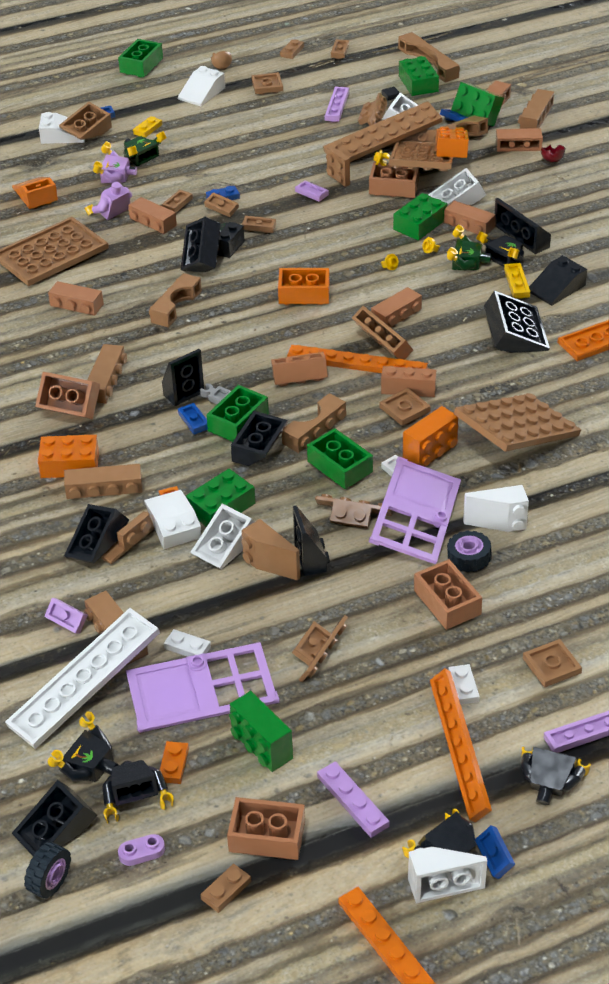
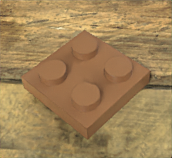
M279 72L251 75L255 94L262 95L283 91Z
M333 146L327 147V174L343 186H349L350 158Z
M409 388L379 403V408L401 426L429 413L431 409L429 404Z
M560 639L523 653V660L544 688L582 673L581 665Z

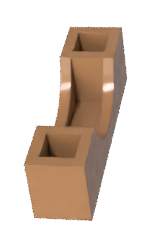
M474 115L443 127H449V129L462 127L464 130H467L468 136H481L488 133V118Z
M185 273L177 278L155 304L150 307L151 323L169 328L177 319L175 304L185 300H194L201 293V278Z
M330 393L317 402L318 417L305 422L292 421L281 432L282 444L298 453L301 452L304 448H307V444L321 437L327 430L344 419L346 416V402Z

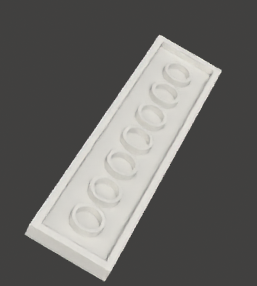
M129 608L6 720L7 727L36 749L160 634L159 628Z

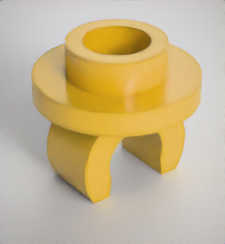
M379 150V152L375 153L373 161H375V165L380 163L382 166H386L387 161L383 159H389L390 155Z
M427 237L422 244L423 251L428 254L433 251L438 252L440 246L435 245L436 242L431 237Z
M388 254L385 257V261H381L382 268H387L388 270H395L399 263L395 254Z

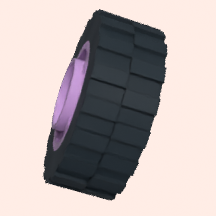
M469 530L458 532L447 543L448 559L459 571L476 572L477 570H482L491 561V541L481 532Z
M46 842L35 852L26 869L24 877L25 889L43 899L52 897L63 884L70 869L71 853L69 850L53 842Z

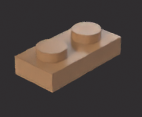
M297 39L291 40L280 51V57L293 59L304 48V42Z
M336 39L331 50V58H345L349 47V40Z
M178 190L162 206L178 212L193 199V194Z
M214 192L204 202L205 207L228 217H231L239 208L237 202Z
M245 216L242 225H244V230L273 233L276 227V219Z
M233 863L201 893V900L219 913L251 883V876Z

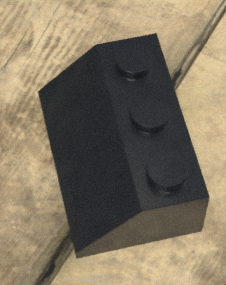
M203 217L186 225L180 270L208 272L215 269L221 223Z
M253 411L231 444L232 462L250 466L265 458L287 425L288 420Z

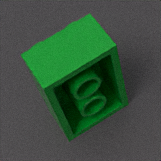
M137 39L118 57L120 73L145 77L163 59L162 43Z
M419 56L399 61V77L411 96L439 92V75L426 57Z
M460 82L451 110L466 117L475 115L488 118V125L495 126L504 97L474 85Z
M421 193L393 214V230L419 241L444 222V209L448 206V203Z
M237 385L206 414L208 431L233 442L253 411L269 414L268 397Z
M336 428L307 444V462L344 489L373 473V455Z
M227 469L185 496L194 509L198 521L205 527L208 526L221 504L240 513L256 504L255 487L231 469Z
M251 690L230 703L229 717L232 735L235 739L242 741L246 750L249 753H253L263 767L266 766L271 772H274L293 759L292 730Z

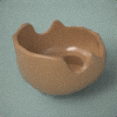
M220 51L212 54L211 62L217 69H226L232 62V56L227 51Z

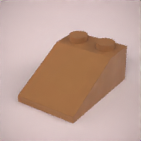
M87 102L63 121L59 127L76 138L84 140L103 135L112 128L111 115L91 102Z
M261 519L242 529L243 559L246 563L262 571L294 580L300 579L299 549Z

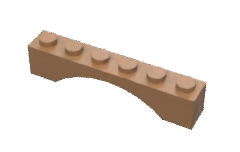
M410 32L398 37V49L408 55L426 57L437 69L439 79L446 83L459 78V65L415 33Z

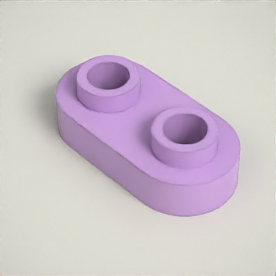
M151 834L126 841L118 849L119 860L124 865L132 866L157 859L165 851L164 840L159 835Z

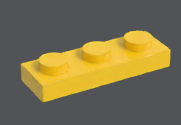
M521 263L504 264L505 275L513 298L522 299L530 297V289Z

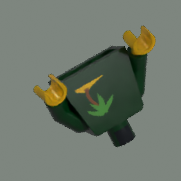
M164 131L156 134L154 140L142 136L132 140L126 139L124 141V157L128 158L137 167L158 157V145L167 139Z
M457 225L452 234L460 239H457L455 248L450 247L447 251V259L452 261V270H479L481 262L490 263L491 253H483V245L472 242L466 235L462 234L464 228L461 225Z

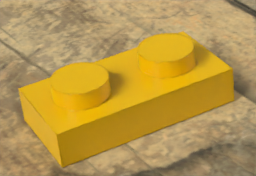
M150 116L133 129V134L146 138L163 125L162 120Z

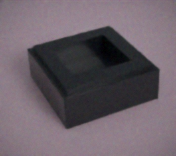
M395 87L381 90V94L387 100L396 99L400 93Z

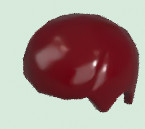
M549 145L546 148H541V155L546 161L558 162L563 158L566 148L562 145L552 148Z

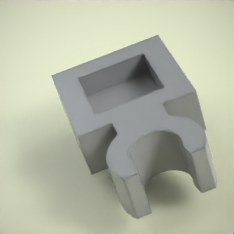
M208 383L206 384V390L200 389V395L209 398V401L218 404L231 392L220 386L215 389Z

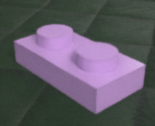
M52 598L44 617L76 634H80L88 615L57 598Z

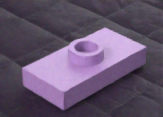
M305 180L295 187V192L318 202L329 195V190Z

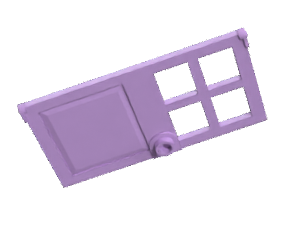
M398 457L369 542L436 564L461 479ZM390 509L410 516L411 519L408 527L385 519L387 510ZM416 520L433 524L436 528H439L437 537L415 530ZM382 525L405 533L403 544L379 536ZM411 536L434 543L432 554L408 546Z
M260 642L126 670L137 718V731L139 733L229 714L230 704L219 707L215 687L235 683L238 697H241L245 694L242 686L243 681L262 678L267 696L259 699L265 705L279 703V697L274 689ZM254 652L259 670L239 674L234 656ZM227 658L232 676L212 680L207 662Z

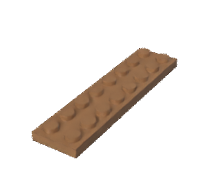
M427 101L324 145L323 150L327 154V147L333 146L349 157L351 162L442 122V117Z

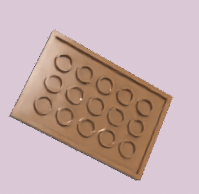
M397 141L389 158V166L393 168L405 166L408 169L420 167L424 170H433L435 168L439 169V171H448V169L452 168L454 157H437L436 143Z
M70 217L0 249V264L27 286H30L93 255L101 253L108 249L109 245L108 242L74 217Z
M530 393L456 407L454 415L505 452L576 437L581 432V429L574 422L567 420L561 413L554 411L548 404L541 402L535 395Z

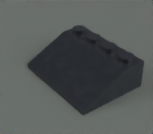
M494 290L484 304V309L495 348L509 353L548 351L550 347L538 308Z

